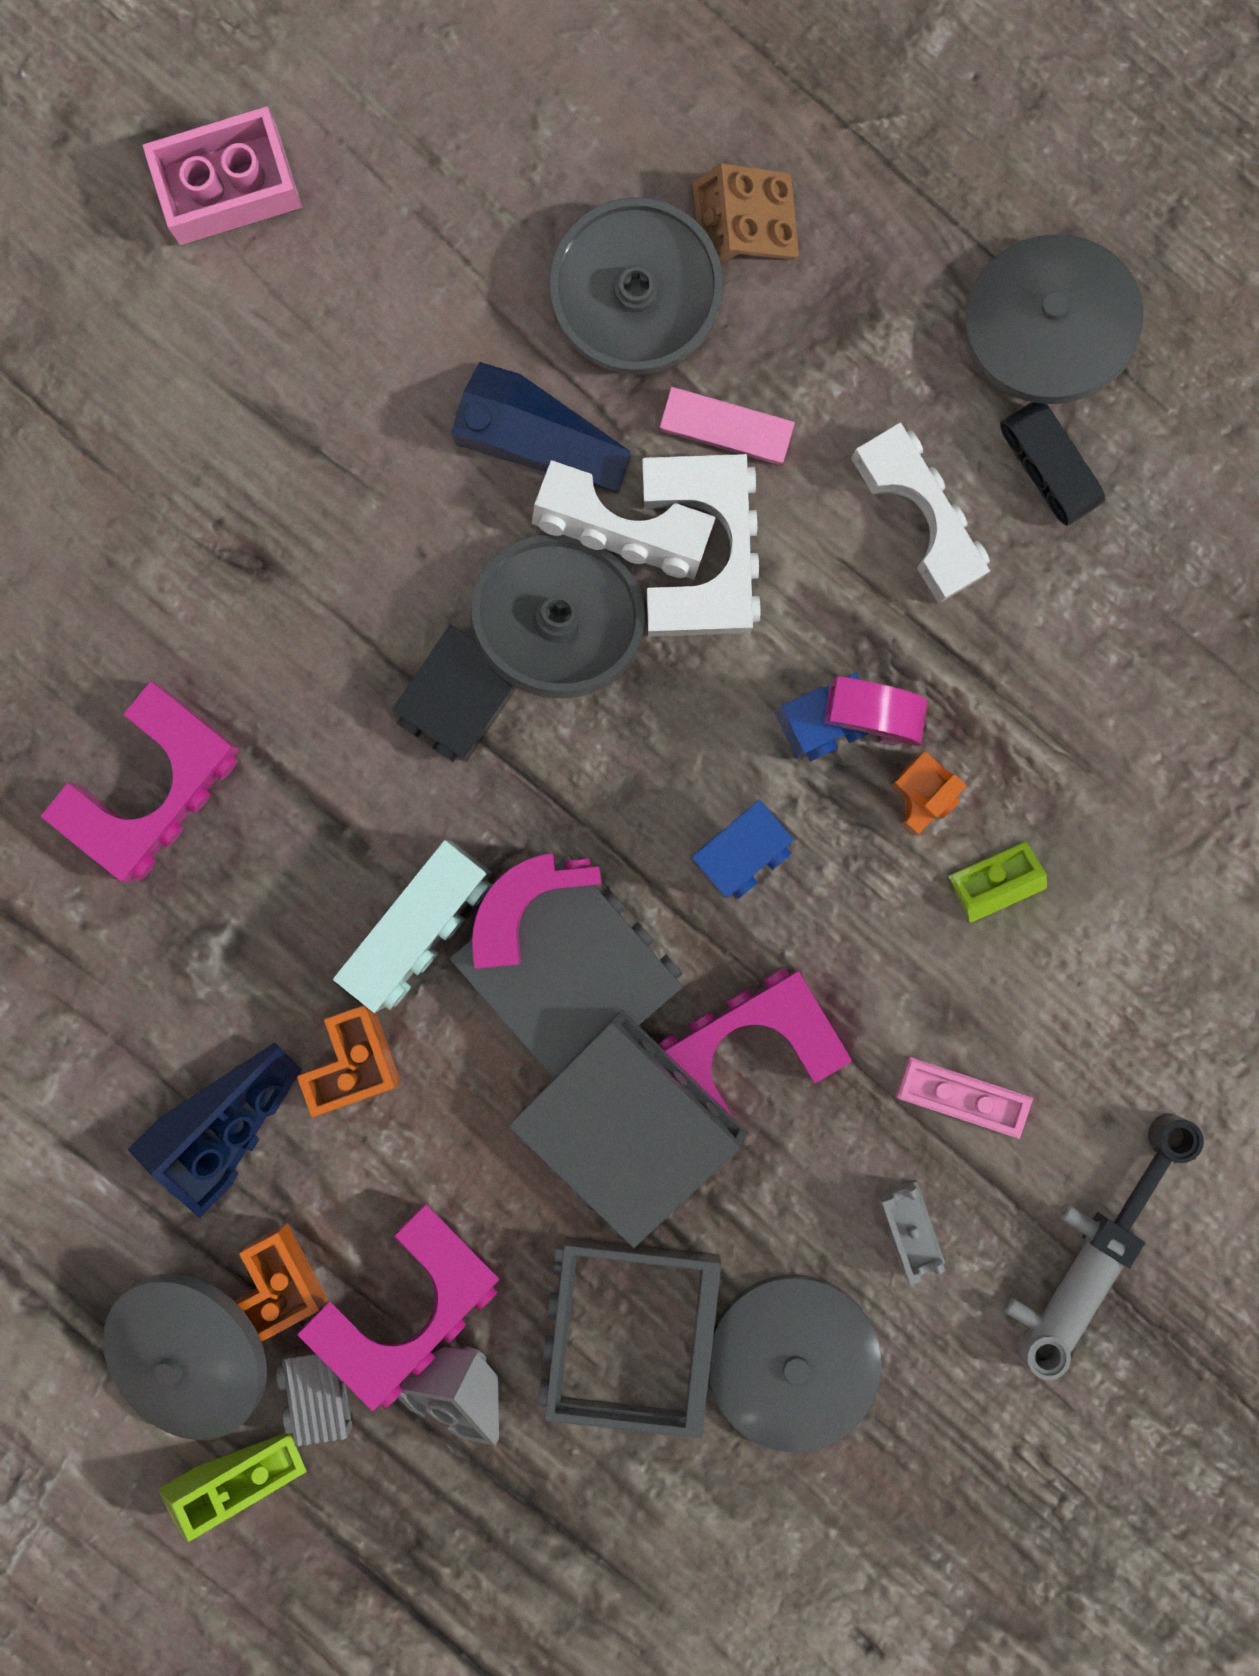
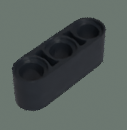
M1030 402L1000 422L1001 432L1008 445L1054 515L1062 524L1069 526L1105 503V494L1101 485L1047 404Z

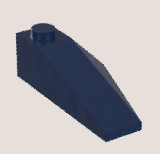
M479 362L463 392L451 431L457 446L547 472L552 460L592 474L594 487L618 494L631 454L630 450L523 375Z
M273 1043L161 1116L127 1150L154 1179L200 1218L232 1186L239 1174L235 1170L246 1150L253 1151L259 1141L256 1133L265 1118L276 1113L299 1075L301 1068L276 1043Z

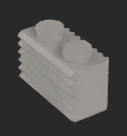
M310 1347L288 1350L282 1358V1363L277 1365L276 1372L278 1387L280 1391L286 1390L289 1406L283 1409V1423L286 1434L293 1433L294 1444L297 1447L347 1438L352 1429L346 1384Z

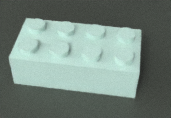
M444 840L333 980L373 1013L385 1007L389 1010L393 1006L396 1007L411 989V986L406 983L413 973L417 976L423 973L439 954L433 949L441 938L445 941L451 939L466 919L460 915L468 904L477 906L493 886L487 881L493 873L455 842Z

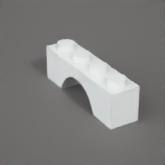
M900 422L858 447L851 459L873 495L892 493L904 496L913 501L924 513L929 525L930 541L927 552L917 566V569L939 604L988 574L990 570L986 564L990 560L979 541L973 542L965 530L967 520L961 509L956 504L950 505L942 492L945 489V484L938 471L934 467L928 468L920 454L923 453V448L918 437L912 430L906 432Z
M551 460L534 504L532 524L539 526L547 534L554 536L563 534L580 540L588 548L594 550L606 549L620 554L631 563H647L661 568L669 576L675 578L687 577L694 580L716 517L674 503L665 513L650 520L633 521L621 518L606 509L598 499L593 486L592 474Z

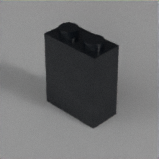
M450 623L392 710L401 716L396 724L418 738L422 732H425L437 740L432 747L452 762L455 761L458 755L468 761L517 687L511 685L495 673L482 657L475 640Z

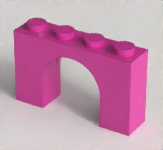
M152 681L147 684L123 715L161 745L170 759L173 781L169 795L164 803L156 811L145 817L127 819L111 810L82 785L67 783L40 816L121 882H134L135 879L141 881L150 873L156 864V860L153 859L155 854L163 845L169 847L180 836L184 829L180 825L190 811L195 814L206 804L211 796L207 790L217 778L223 780L231 773L238 762L235 756L241 750L166 688Z
M785 967L778 969L765 977L763 982L766 986L752 995L746 989L728 999L726 1004L729 1008L715 1017L709 1011L690 1022L688 1025L691 1031L677 1039L674 1033L656 1042L733 1118L734 1116L713 1082L711 1063L720 1041L737 1028L747 1025H763L780 1032L786 1037L814 1083L819 1082L852 1062L800 972L796 969L790 972Z
M426 1204L422 1205L392 1235L422 1266L433 1285L434 1305L431 1316L426 1325L416 1335L408 1340L392 1344L373 1341L364 1336L329 1300L322 1306L320 1311L316 1312L297 1331V1335L372 1412L379 1405L384 1410L388 1408L402 1393L403 1389L399 1384L411 1371L415 1376H418L435 1358L431 1353L434 1347L442 1339L447 1343L452 1341L466 1326L462 1318L474 1306L481 1310L497 1293L493 1286L500 1279Z

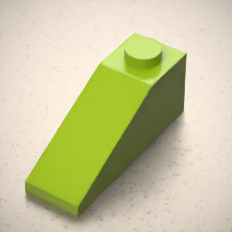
M284 1433L198 1465L158 1488L175 1528L190 1542L307 1471L291 1434Z

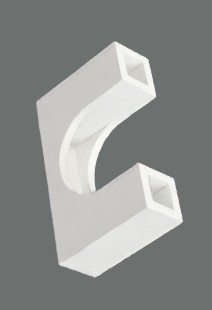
M747 454L643 458L644 509H669L674 503L688 508L702 510L716 517L725 529L730 543L729 561L723 571L711 581L697 586L647 588L648 637L751 633L753 622H760V597L752 596L751 579L759 578L758 553H750V536H757V511L749 510L748 493L756 492L755 467H747Z

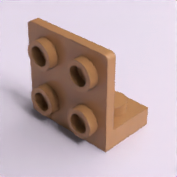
M721 163L692 182L696 221L712 240L721 264L738 254L793 260L799 256L792 179L789 173Z

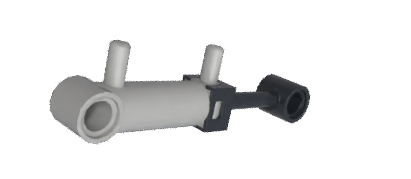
M1164 1114L1152 1122L1148 1131V1137L1156 1154L1115 1221L1110 1220L1098 1211L1094 1218L1091 1219L1072 1206L1064 1208L1061 1213V1220L1083 1233L1082 1238L1086 1242L1041 1315L1015 1298H1011L1006 1302L1004 1306L1005 1313L1030 1328L1021 1336L1018 1348L1022 1360L1037 1377L1044 1380H1055L1065 1374L1071 1363L1070 1354L1121 1270L1124 1266L1130 1269L1146 1242L1130 1232L1133 1224L1171 1162L1175 1164L1188 1163L1196 1159L1202 1151L1204 1145L1203 1134L1200 1128L1193 1122L1174 1114ZM1181 1128L1183 1131L1182 1143L1176 1148H1170L1168 1145L1169 1134L1174 1129ZM1045 1344L1053 1345L1052 1355L1047 1360H1035L1036 1351L1040 1346Z

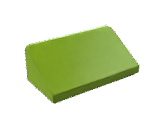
M1027 841L949 875L951 885L970 923L1047 888V874Z

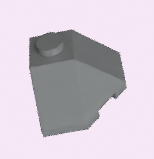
M468 1346L463 1347V1349L442 1347L433 1353L435 1358L418 1376H415L411 1371L399 1384L403 1391L398 1396V1399L410 1411L423 1418L428 1413L439 1422L449 1425L447 1431L461 1439L496 1446L499 1440L498 1376L485 1362L486 1357L479 1350Z

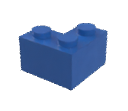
M857 672L847 676L848 678L860 680ZM830 685L824 688L821 686L781 705L775 712L796 759L807 755L811 762L837 749L838 746L835 741L844 736L848 743H851L870 734L823 724Z
M758 800L689 859L722 897L728 898L732 894L735 898L739 899L758 883L753 875L767 864L773 870L792 854L787 846L794 839L762 801Z

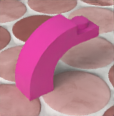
M837 676L830 683L823 724L878 735V743L889 745L905 743L920 746L928 700L918 694L899 688Z
M550 853L523 861L503 874L485 895L476 915L472 937L474 969L520 964L522 961L519 924L523 912L529 903L540 894L552 889L602 884L600 867H591L590 859L564 861V870L556 871L555 854Z

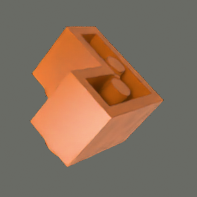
M360 1005L324 1019L337 1060L309 1069L297 1076L311 1118L394 1089L401 1083L377 1012L373 1013L365 1005Z
M288 1223L252 1241L239 1253L257 1288L237 1298L234 1302L248 1316L261 1342L320 1311L328 1298Z

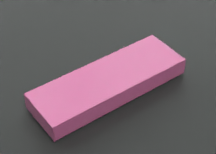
M671 387L659 431L737 454H747L748 457L782 466L795 422Z
M911 1056L907 1058L895 1097L1018 1139L1021 1137L1033 1101L1031 1096Z

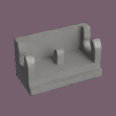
M915 1180L877 1193L876 1197L902 1273L910 1286L922 1282L923 1274L934 1271L938 1275L942 1274L945 1271L943 1265L945 1261L918 1182Z

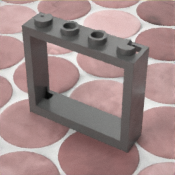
M566 1237L564 1250L556 1249L553 1267V1275L561 1276L559 1293L551 1292L548 1319H556L554 1336L546 1335L543 1362L551 1363L550 1379H541L538 1405L546 1406L545 1421L702 1439L721 1271L720 1255L641 1245L633 1248L630 1244ZM577 1256L700 1270L685 1411L561 1397Z

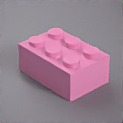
M268 106L142 145L167 227L180 245L302 208L281 136Z

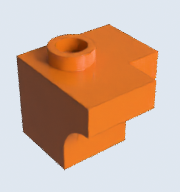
M926 751L919 753L890 784L901 795L905 803V815L900 824L911 835H919L934 818L940 816L943 819L960 802L957 796L967 785L958 776L942 767Z

